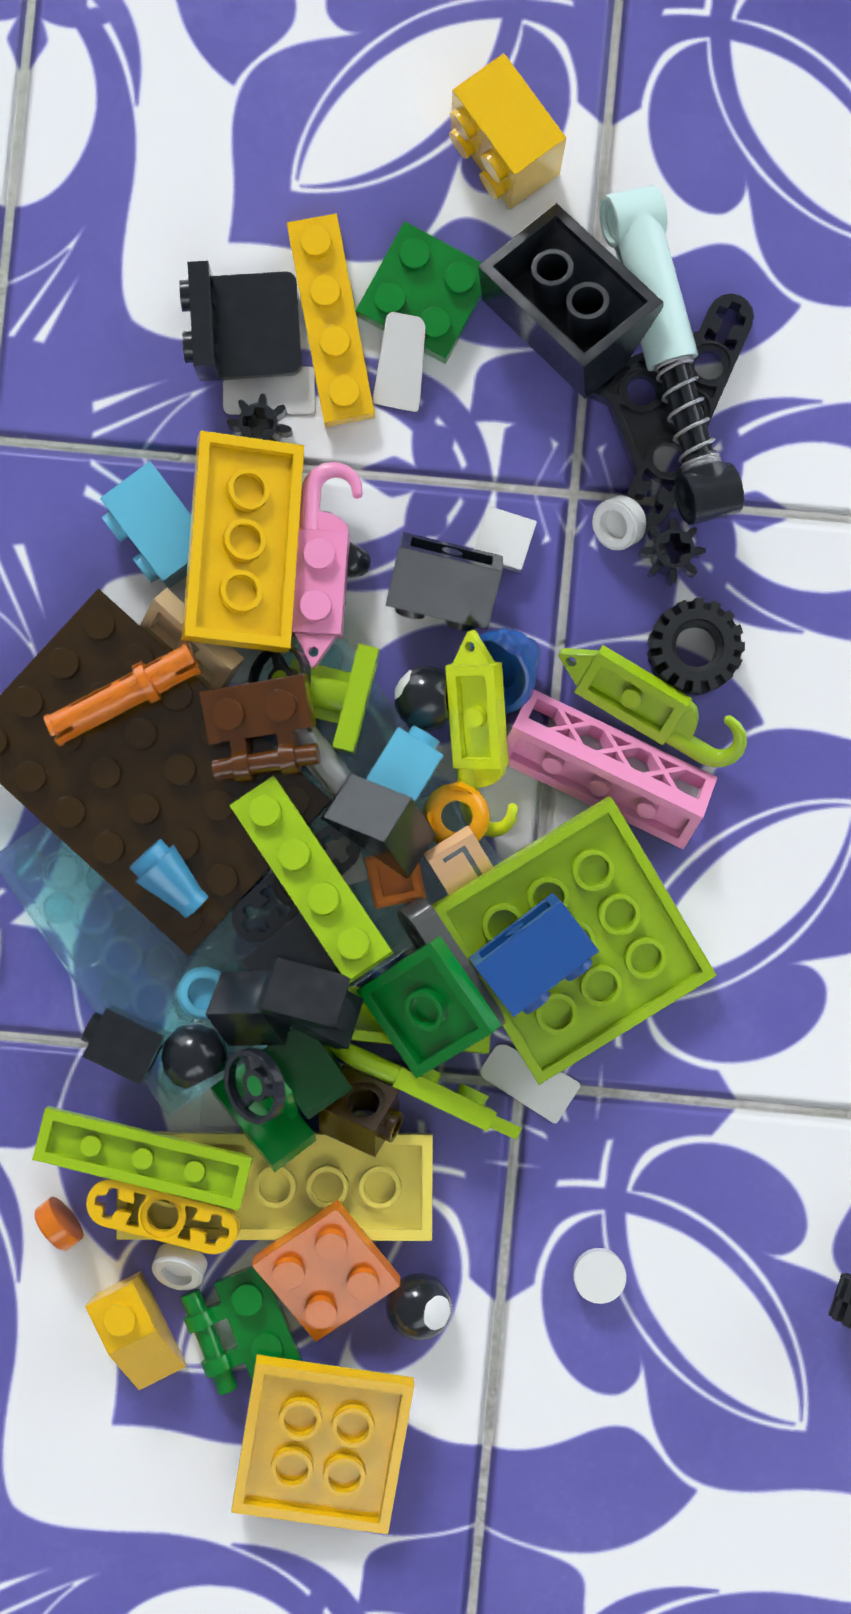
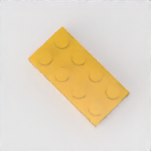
M200 431L197 437L181 641L287 653L290 650L304 445Z

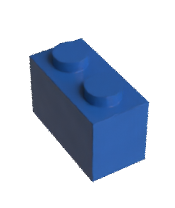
M551 893L468 958L512 1016L515 1017L521 1011L529 1014L541 1007L550 997L548 991L564 978L567 981H572L585 973L593 963L590 958L598 953L599 950L562 901Z

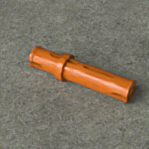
M185 642L181 647L146 665L142 661L132 665L133 671L51 714L45 715L44 722L51 736L56 735L54 741L61 747L75 737L147 700L150 703L160 700V693L195 675L202 674L199 663L194 654L190 653L191 649Z

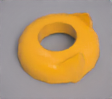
M463 781L445 784L433 791L424 803L423 808L424 817L436 833L432 841L439 844L456 833L447 829L441 819L443 808L452 801L464 802L470 808L472 819L468 827L476 839L480 841L488 829L490 819L488 803L482 794Z

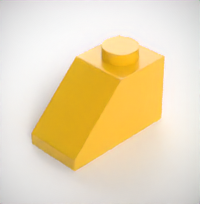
M142 1271L94 1294L85 1305L108 1355L138 1390L187 1366Z

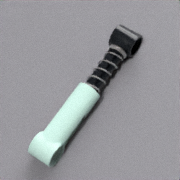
M655 185L604 195L599 202V222L606 243L615 249L617 259L663 301V309L640 344L648 371L657 372L656 380L663 384L665 393L661 400L669 405L671 414L668 416L667 421L674 424L676 435L673 441L680 445L682 453L678 460L682 463L680 467L682 471L675 478L674 484L675 499L679 513L688 525L740 513L744 505V490L740 475L732 463H725V461L720 460V454L713 450L712 442L716 438H710L706 422L710 418L704 417L700 401L704 400V397L698 396L695 381L699 377H693L690 367L694 362L693 359L698 356V351L665 235L668 219L663 195Z

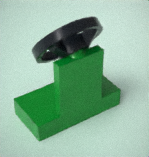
M249 1047L232 1054L226 1063L224 1078L210 1087L211 1091L275 1173L316 1142L315 1133L300 1116L293 1092L284 1082L277 1064L267 1053L258 1048ZM242 1058L244 1063L237 1067L239 1060Z

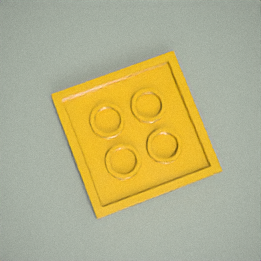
M257 1355L231 1513L388 1535L414 1391V1377Z

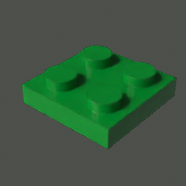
M404 221L355 310L356 316L383 331L386 317L391 312L420 317L425 324L424 353L446 364L482 298L478 266L482 262Z
M441 936L436 937L356 990L358 995L364 999L363 1002L416 1078L489 1036L502 1025Z

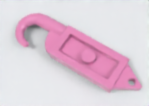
M338 462L323 463L313 468L305 477L301 490L292 636H296L312 669H316L336 638L343 639L350 534L347 524L334 514L320 511L322 486L329 479L342 478L351 486L354 498L359 499L363 495L362 482L358 474L348 465ZM313 649L319 651L315 657L310 656V652Z

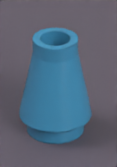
M161 839L149 847L129 868L138 877L135 880L137 884L178 910L185 919L194 913L209 897L199 886L174 844L168 847Z

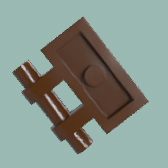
M307 673L199 692L209 745L229 741L231 747V757L212 761V772L216 781L235 778L238 783L252 781L255 779V774L280 770L283 775L300 773L301 767L321 763L318 744L298 745L296 730L316 726ZM276 733L277 749L252 753L251 737Z

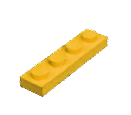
M337 213L287 222L325 427L373 419L375 418Z

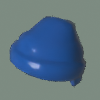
M502 628L485 632L479 635L480 639L495 662H502L505 714L519 711L533 695L541 649L534 639L527 637L519 631ZM470 642V647L474 650V644Z

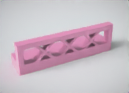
M537 690L533 691L530 700L521 708L507 737L509 767L591 806L609 796L613 798L628 824L683 850L704 817L718 778ZM532 709L552 718L556 726L548 728L529 719ZM588 735L599 740L603 749L594 750L584 745L579 736ZM634 757L645 762L650 772L642 773L632 768L627 758ZM682 780L699 788L697 798L678 790L673 781Z

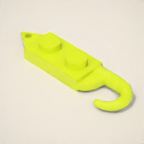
M472 630L466 633L453 663L446 665L445 669L453 769L457 770V782L463 781L479 791V787L489 786L499 781L505 775L506 768L509 765L502 662H495L476 630ZM470 642L474 644V650L470 647ZM459 801L463 820L469 826L472 819L471 810L464 802ZM515 803L508 805L507 813L503 820L499 822L489 821L488 829L483 836L493 838L502 836L511 830L517 820V805Z

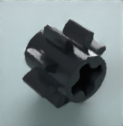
M262 393L258 403L248 405L240 399L238 401L241 409L239 419L232 418L227 420L229 429L234 432H241L242 435L240 436L255 438L251 428L257 427L259 419H266L269 429H264L262 436L256 439L280 442L281 437H293V431L290 426L279 424V421L285 418L287 414L284 404L277 406L273 410L268 406L266 396Z
M671 518L667 525V531L662 534L658 529L651 527L647 535L654 545L653 547H644L639 551V557L650 558L652 564L647 577L651 578L657 573L666 575L669 586H673L676 583L677 574L681 571L686 576L693 578L697 573V569L690 560L702 557L706 553L705 548L694 546L692 538L696 534L697 528H690L687 532L677 529L675 518ZM669 541L674 542L676 551L684 553L675 564L670 563L669 555L660 554V551L664 549Z

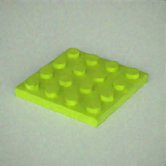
M609 796L498 863L494 868L452 894L446 895L431 905L500 1008L505 1019L503 1027L538 1085L717 976L616 803ZM553 893L562 901L599 952L590 958L593 963L585 973L572 981H567L564 978L548 991L550 993L549 999L541 1007L529 1014L521 1011L513 1017L468 957Z

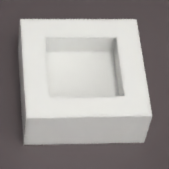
M487 506L474 549L502 555L503 568L521 573L537 521Z

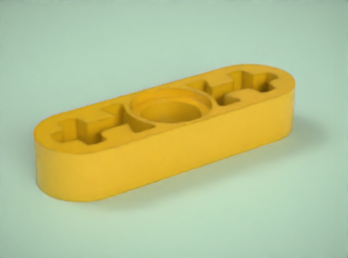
M103 1178L92 1187L86 1201L89 1216L100 1226L207 1254H220L228 1250L235 1242L240 1229L239 1218L233 1209L108 1178ZM111 1188H116L119 1190L118 1199L132 1204L138 1199L137 1193L146 1195V1199L138 1211V1223L130 1221V1217L135 1211L132 1209L120 1207L113 1215L105 1213L106 1204L99 1201V1195H106ZM158 1200H167L173 1203L178 1211L177 1224L170 1229L155 1227L149 1219L151 1204ZM188 1206L198 1209L193 1220L209 1222L213 1214L221 1216V1225L229 1229V1235L220 1234L217 1241H210L207 1239L208 1230L197 1226L191 1227L190 1236L182 1235L181 1231L186 1225L189 1216Z

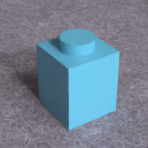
M414 725L409 732L398 727L366 779L412 797L416 803L443 759L444 754L435 750L440 741Z

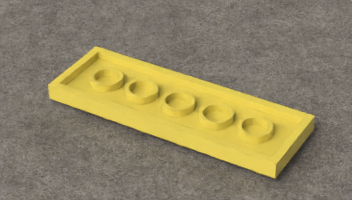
M154 1131L254 1156L241 1209L239 1211L234 1210L240 1222V1229L236 1240H278L338 1199L371 1241H432L433 1133L398 1132L394 1141L391 1143L385 1141L376 1157H373L321 1132H314L317 1141L274 1173L243 1132ZM117 1189V1209L124 1207L135 1210L130 1217V1221L138 1223V1211L146 1199V1195L137 1193L138 1199L132 1204L118 1199L119 1190ZM158 1200L150 1206L149 1219L159 1229H170L177 1224L178 1211L173 1203L167 1200ZM188 1206L189 1216L186 1225L181 1231L182 1235L190 1236L192 1226L208 1230V1240H217L220 1234L229 1235V1229L221 1225V1216L213 1214L209 1222L193 1220L198 1209ZM118 1230L116 1232V1240H153Z

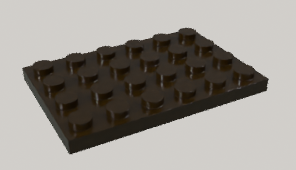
M98 588L0 694V784L185 954L191 956L235 908L236 904L249 893L271 868L229 805L273 775L279 781L308 826L311 825L332 800L301 772L283 775L280 770L255 774L254 780L240 783L236 782L235 778L216 781L212 772V761L231 757V747L229 741L210 745L208 743L199 692L210 689L196 676L160 693V700L154 703H150L147 700L66 742L65 745L58 746L54 741L56 735L51 736L44 722L45 715L51 714L133 671L132 665L140 661L146 665L169 653ZM261 736L250 738L252 753L275 750ZM159 839L168 847L174 844L201 889L209 896L186 919L178 910L137 884L135 880L138 877L129 869Z

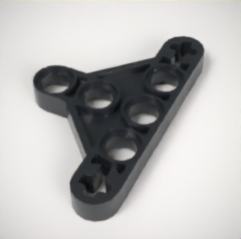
M732 293L722 295L714 300L707 311L699 331L693 333L698 356L705 353L714 354L720 359L723 367L722 374L719 377L709 380L698 375L694 362L690 365L693 377H699L695 381L698 396L704 397V400L700 401L704 417H709L710 420L754 320L753 308L748 300ZM728 308L738 312L736 321L742 324V327L734 325L729 331L724 344L714 341L722 325V319L716 316V313L724 315ZM707 335L711 340H705L704 336ZM726 346H733V351H730ZM643 352L631 356L623 369L588 396V398L607 405L633 470L634 479L626 496L632 499H644L652 481L642 480L643 474H646L656 483L672 485L671 492L661 486L654 501V506L661 509L660 514L655 512L649 514L646 519V531H648L651 527L657 528L661 526L669 515L676 500L674 492L675 478L682 471L679 468L675 472L665 473L657 469L653 461L654 452L662 446H670L678 450L680 455L682 453L680 445L673 441L676 435L674 424L667 421L668 416L671 414L669 405L661 400L665 393L663 384L656 380L657 372L648 371ZM636 379H644L650 382L655 389V399L648 405L634 404L628 398L626 391L630 382Z

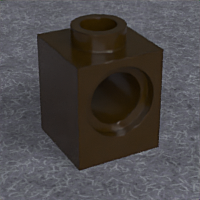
M342 1065L341 1069L353 1089L318 1113L319 1132L376 1157L385 1141L393 1142L402 1126L404 1113L399 1112V1089ZM363 1109L374 1112V1114L367 1117H360L353 1113Z

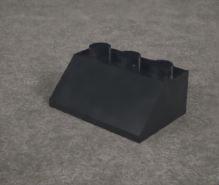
M557 203L478 266L482 301L584 399L625 367L663 309V301Z

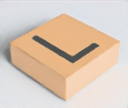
M468 825L424 853L425 858L449 895L494 868Z

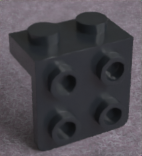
M208 260L187 262L188 279L179 281L182 312L190 311L191 331H183L182 333L183 354L185 363H193L200 381L293 376L301 371L302 358L297 281L291 272L213 276Z

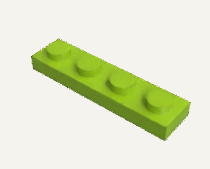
M274 775L229 805L340 973L350 978V983L394 954Z
M47 1106L44 1110L32 1160L239 1211L242 1206L254 1156Z

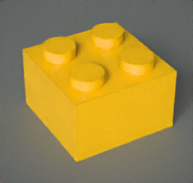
M505 53L452 89V108L449 114L452 131L449 132V137L459 154L465 159L471 156L482 170L479 173L480 180L493 199L497 200L501 197L511 210L560 175L567 138Z

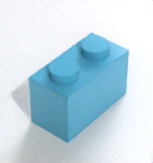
M149 461L100 498L109 510L101 518L120 543L127 537L132 540L140 551L132 559L151 584L160 578L170 589L187 576L191 514L151 461Z

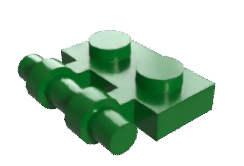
M252 1265L215 1280L214 1286L220 1299L216 1303L206 1306L200 1289H194L180 1296L187 1313L183 1320L189 1334L195 1333L205 1358L200 1363L206 1378L212 1377L219 1395L227 1394L238 1388L232 1372V1368L245 1363L253 1380L257 1355L302 1361L303 1357L278 1296ZM228 1319L237 1345L224 1350L214 1324Z

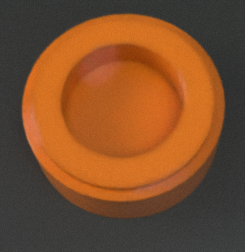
M50 1197L35 1209L34 1216L38 1228L44 1237L57 1249L67 1251L83 1239L84 1234L78 1219L60 1199Z

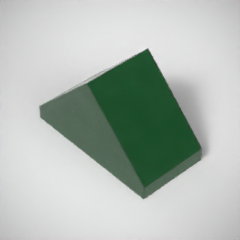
M294 1028L288 1032L284 1045H268L262 1049L277 1064L284 1082L293 1092L296 1103L308 1119L353 1089L328 1045Z

